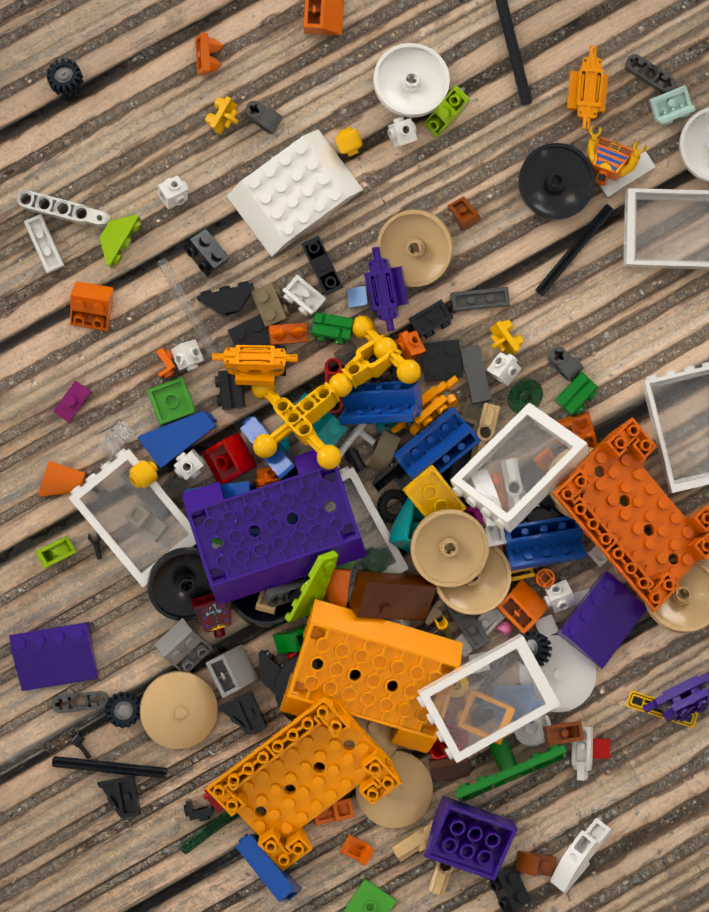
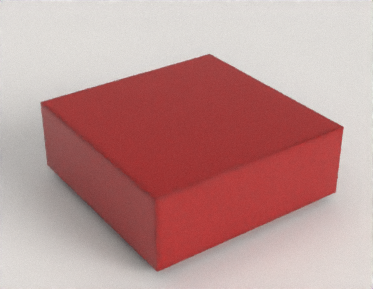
M593 738V758L610 759L609 738Z

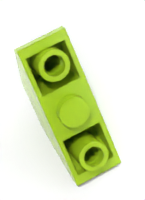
M457 85L454 86L424 122V125L435 137H438L466 109L470 98Z
M135 214L109 221L102 232L100 242L106 264L110 268L119 264L122 258L120 254L123 249L129 247L132 241L130 239L134 232L137 233L139 230L141 219L138 215Z

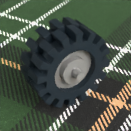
M63 58L60 63L56 60V65L51 64V69L48 68V74H46L52 91L56 92L57 95L61 93L64 97H66V93L72 96V91L76 94L78 92L76 88L81 89V84H83V75L76 62H72L71 59H67L66 62Z
M534 631L526 632L523 636L539 666L542 667L544 666L543 662L547 663L549 661L547 656L551 657L552 655L549 653L552 647L548 646L551 642L543 634ZM518 651L514 652L515 656H519L516 659L522 665H525Z
M121 691L117 694L114 693L111 698H108V702L105 705V714L109 722L115 727H131V724H135L136 720H139L140 703L134 695Z

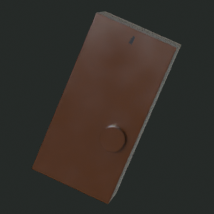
M358 571L348 606L357 617L426 621L436 586L421 575Z

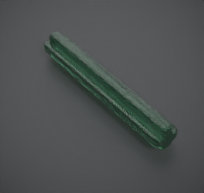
M227 811L184 842L180 846L181 851L184 854H188L239 814L236 813L231 817Z

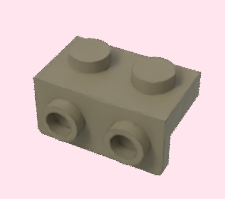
M270 283L251 291L265 327L283 320H289L288 314H290V310L286 303L283 304L281 299L283 293L279 285L276 286V284Z

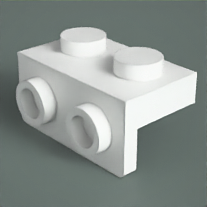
M296 275L288 286L282 290L285 294L283 298L290 304L296 303L299 306L298 310L305 316L309 314L312 317L326 301L322 294L299 275Z

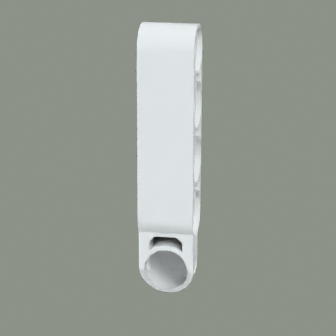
M23 190L17 195L18 204L27 211L100 228L106 227L111 220L108 213L89 208L83 204L29 190ZM30 196L31 202L27 205L23 204V199ZM49 201L50 206L47 209H42V203ZM68 206L67 213L60 214V208ZM80 211H87L85 218H78Z

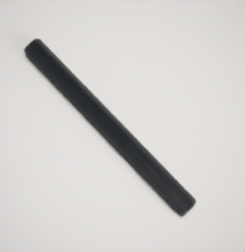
M495 0L521 105H529L532 103V98L507 0Z
M606 204L539 284L535 290L539 295L544 296L611 215L614 209L610 205Z
M55 756L52 759V766L57 768L162 779L167 776V768L59 756Z

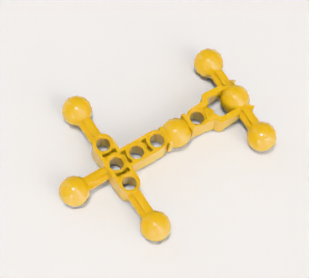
M366 315L356 317L352 322L351 332L356 338L367 339L369 342L356 350V356L344 369H341L342 373H337L331 377L329 384L325 382L324 385L317 387L295 406L287 398H281L275 392V383L274 386L251 385L253 395L259 399H267L280 420L284 423L272 434H261L256 437L253 442L255 454L261 458L273 456L277 451V443L292 432L302 444L311 446L317 452V462L324 469L336 468L341 462L340 450L334 445H325L318 437L312 424L330 411L337 402H340L339 397L349 395L353 387L356 389L358 385L365 383L372 377H380L391 364L397 368V377L401 382L405 384L416 382L421 374L419 364L412 359L404 360L400 356L402 351L397 350V344L393 339L385 337V334L379 336L374 331L375 325L370 317ZM374 354L378 360L369 363L367 360Z

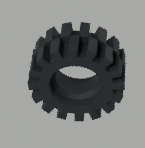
M399 489L385 491L377 502V511L380 517L386 522L394 523L399 513L392 514L387 510L388 501L398 499L403 507L408 496Z

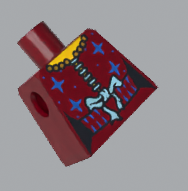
M213 593L191 599L194 611L204 631L207 633L213 631L215 638L225 636L224 627L232 624L230 602L218 605Z

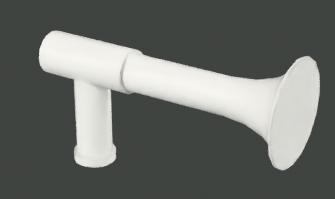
M366 423L357 424L351 431L348 438L339 448L341 458L358 436L370 443L371 446L376 442V438L364 431V428L367 426Z

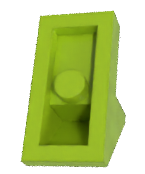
M65 536L35 551L45 569L74 555L76 550L69 537Z

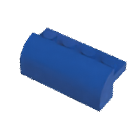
M418 380L412 384H405L401 381L363 383L358 385L356 389L353 387L349 395L341 397L344 409L339 416L340 425L408 423L413 421L415 417H420L422 412V394Z
M452 406L394 453L393 456L413 481L430 465H433L440 474L443 473L481 440L472 427L463 420L458 411Z
M567 516L521 523L511 532L504 528L507 543L503 544V551L508 559L511 571L586 559L587 554L581 539L583 529L575 520Z

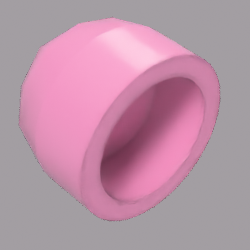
M502 621L496 630L509 637L513 631V626L509 621Z

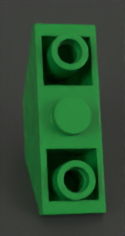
M306 624L272 635L278 653L298 652L301 650Z

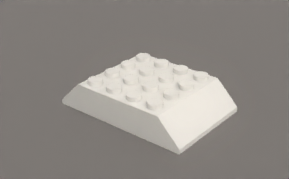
M318 129L302 136L240 181L227 195V198L270 256L273 257L361 193L363 189Z

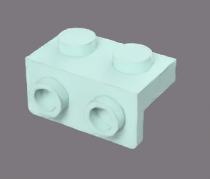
M681 86L649 99L654 119L662 125L670 124L673 122V119L678 117H688L691 115V112L696 110L695 106L691 104L686 86Z

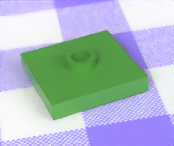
M183 376L147 389L160 426L197 413Z
M364 878L343 912H390L397 899Z

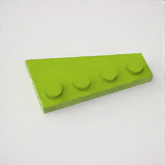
M335 551L318 556L308 574L310 579L300 589L302 593L299 599H294L292 603L293 610L287 612L284 617L288 622L310 615L314 599L323 601L339 556Z

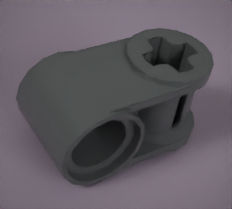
M251 101L246 106L247 119L269 134L275 132L283 119L279 113L267 108L258 101ZM258 109V113L251 114V110Z
M556 347L548 353L549 363L569 382H572L584 369L583 365L563 347ZM559 352L561 354L559 356L560 359L555 360V354Z

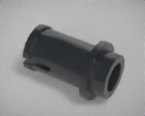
M354 447L345 453L347 456L345 458L349 459L356 473H358L367 466L358 454L359 450H356Z

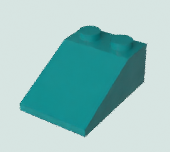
M304 393L301 396V398L296 402V404L299 403L302 399H304L307 396V394ZM327 412L312 424L318 437L325 445L335 446L349 430L344 424L340 425V421L330 412Z
M407 498L392 525L389 543L411 554L410 543L413 532L425 517L409 498Z

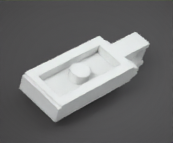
M582 726L584 740L572 742L573 769L577 770V780L581 781L588 780V771L592 769L593 727Z

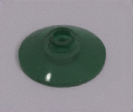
M524 379L517 382L508 394L509 408L516 414L528 403L537 408L543 397L541 385L533 379Z

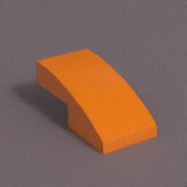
M351 798L339 799L313 819L314 824L317 826L331 821L338 822L355 817Z

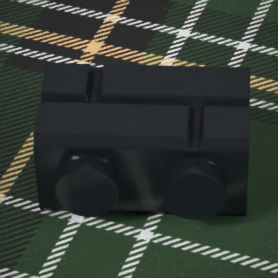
M227 370L218 371V376H215L216 388H220V395H217L218 407L222 406L223 411L246 408L243 385H235V375L229 374Z

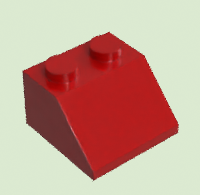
M240 433L223 439L202 453L217 482H220V485L226 484L257 467Z

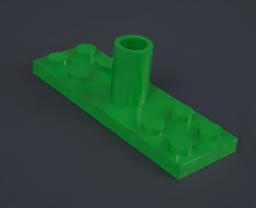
M504 738L501 745L495 742L489 745L500 772L490 777H487V775L481 776L476 779V783L471 785L469 783L462 784L458 787L459 790L456 791L460 802H465L567 758V751L564 745L559 747L556 744L549 747L548 752L543 754L537 752L530 756L531 759L517 764L507 739Z

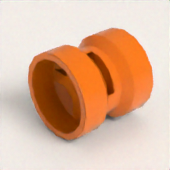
M540 568L535 572L534 581L538 586L548 588L553 585L555 575L550 569Z

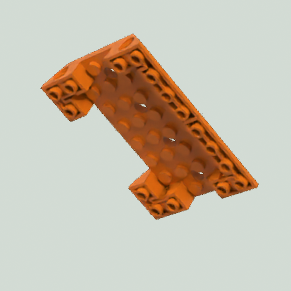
M632 417L609 433L556 486L552 494L652 612H655L680 587L678 581L699 560H706L709 557V507L705 505L686 518L638 462L644 460L653 452L657 445ZM596 467L602 470L601 477L595 475L594 470ZM621 496L626 498L627 503L625 506L619 503ZM646 525H648L651 528V534L649 536L646 535L644 532V527ZM670 554H673L676 558L673 565L669 562Z

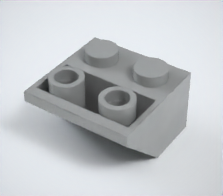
M183 618L154 644L168 662L179 671L186 672L192 670L213 650L211 645Z
M242 644L206 662L222 698L259 679Z

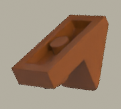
M464 196L447 205L462 231L481 220L478 212Z
M581 721L543 726L546 746L584 740Z
M518 850L515 866L517 871L536 877L538 874L552 877L557 857Z

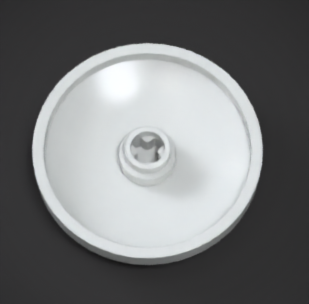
M416 43L400 44L387 50L378 60L373 76L374 90L380 102L391 112L410 118L432 113L446 97L450 84L449 71L441 56L431 48Z
M709 108L697 112L688 120L682 129L679 139V152L685 167L691 174L705 182H709Z
M559 635L547 636V640L551 642L548 646L552 647V650L549 651L552 655L551 657L547 656L549 661L547 663L543 662L544 666H540L560 703V706L550 712H566L580 706L590 696L596 681V666ZM520 663V685L533 684L535 700H544L526 666Z

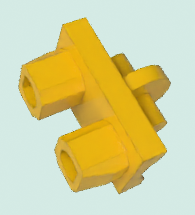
M228 96L225 99L217 97L214 107L218 109L216 115L209 113L205 118V122L216 133L222 135L225 127L229 128L231 123L238 124L239 121L235 118L238 105Z
M510 320L499 321L489 329L493 334L491 338L494 341L491 348L498 347L501 352L505 351L507 355H513L524 343V340L518 334L515 337L510 335L509 331L513 329Z

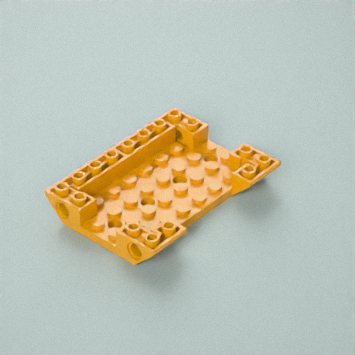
M314 599L303 634L304 641L294 672L290 675L279 711L299 716L320 699L327 697L339 702L352 716L394 727L390 743L428 753L437 740L435 732L438 729L435 724L431 725L426 717V714L429 712L426 707L422 708L416 698L419 696L417 690L460 667L463 643L382 618L357 617L351 609ZM321 659L323 661L322 667L318 669L313 668V660ZM352 670L360 671L358 679L353 680L350 678L349 675ZM396 681L397 688L392 691L388 690V682ZM454 683L435 693L432 700L442 720Z
M323 697L205 789L231 817L236 813L242 817L259 835L257 844L284 871L313 848L303 826L358 785H360V794L373 805L402 784V780L388 755L339 702ZM346 740H352L355 743V745L352 747H347L344 744V742ZM321 762L325 765V768L317 769L315 764ZM293 785L296 789L288 791L285 786ZM264 807L266 813H259L256 808Z

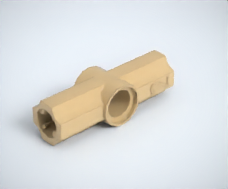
M484 402L477 429V436L481 441L473 447L471 458L493 439L501 406ZM482 427L490 428L491 435L484 438L481 436L480 430Z
M433 820L425 826L417 827L408 834V837L392 846L400 862L417 851L421 852L426 849Z
M436 861L428 891L444 896L454 867L449 866L448 869L440 868V862Z

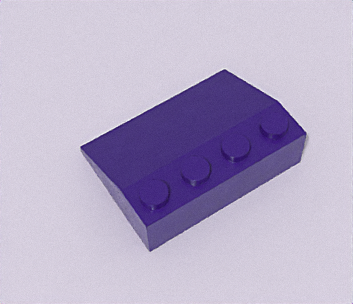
M605 571L599 575L556 634L599 668L603 669L647 608L619 580Z
M89 621L9 635L12 656L22 691L98 679Z
M443 796L434 816L424 857L495 881L518 828L511 819Z

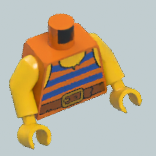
M593 125L589 130L592 137L589 138L587 155L594 173L598 174L595 182L598 185L605 186L608 178L617 181L620 177H624L634 171L641 157L640 153L645 152L647 147L644 145L642 150L639 151L638 145L640 142H636L632 149L603 137L597 139L602 132V128L599 127V133L594 134Z

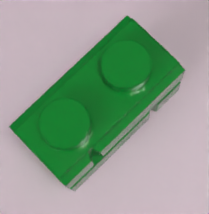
M315 312L311 335L315 337L316 341L326 342V339L334 340L335 344L345 345V342H350L353 318Z
M580 372L558 395L554 402L569 416L573 414L578 415L585 408L582 404L586 400L591 401L598 394L596 392L598 386L583 372Z

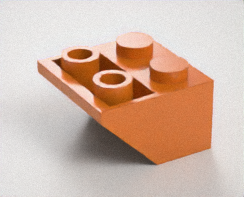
M305 0L304 34L342 36L344 0Z
M76 281L70 295V325L108 331L114 288Z
M521 579L496 608L522 634H525L539 620L548 606Z

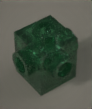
M373 546L366 549L367 557L361 558L363 569L367 572L385 571L387 569L386 565L389 563L388 559L390 558L385 549H380L379 546L375 549ZM377 558L378 564L373 565L371 559Z

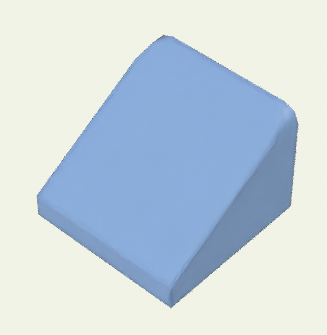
M366 286L347 289L348 308L367 307Z

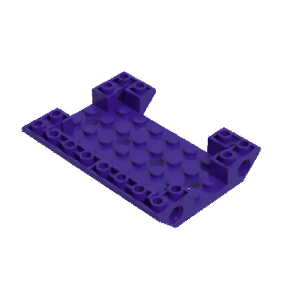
M313 450L294 457L299 475L227 499L224 497L220 482L182 493L186 514L210 588L218 605L306 577L318 556L331 551H335L339 555L335 567L367 557L338 466L334 469H324L318 464L317 452ZM329 500L334 501L336 504L333 512H327L324 508L325 503ZM290 513L297 514L298 522L292 525L287 522V516ZM253 525L259 526L261 530L260 535L257 537H253L249 533V529ZM214 538H220L223 541V546L220 549L213 548L212 541Z

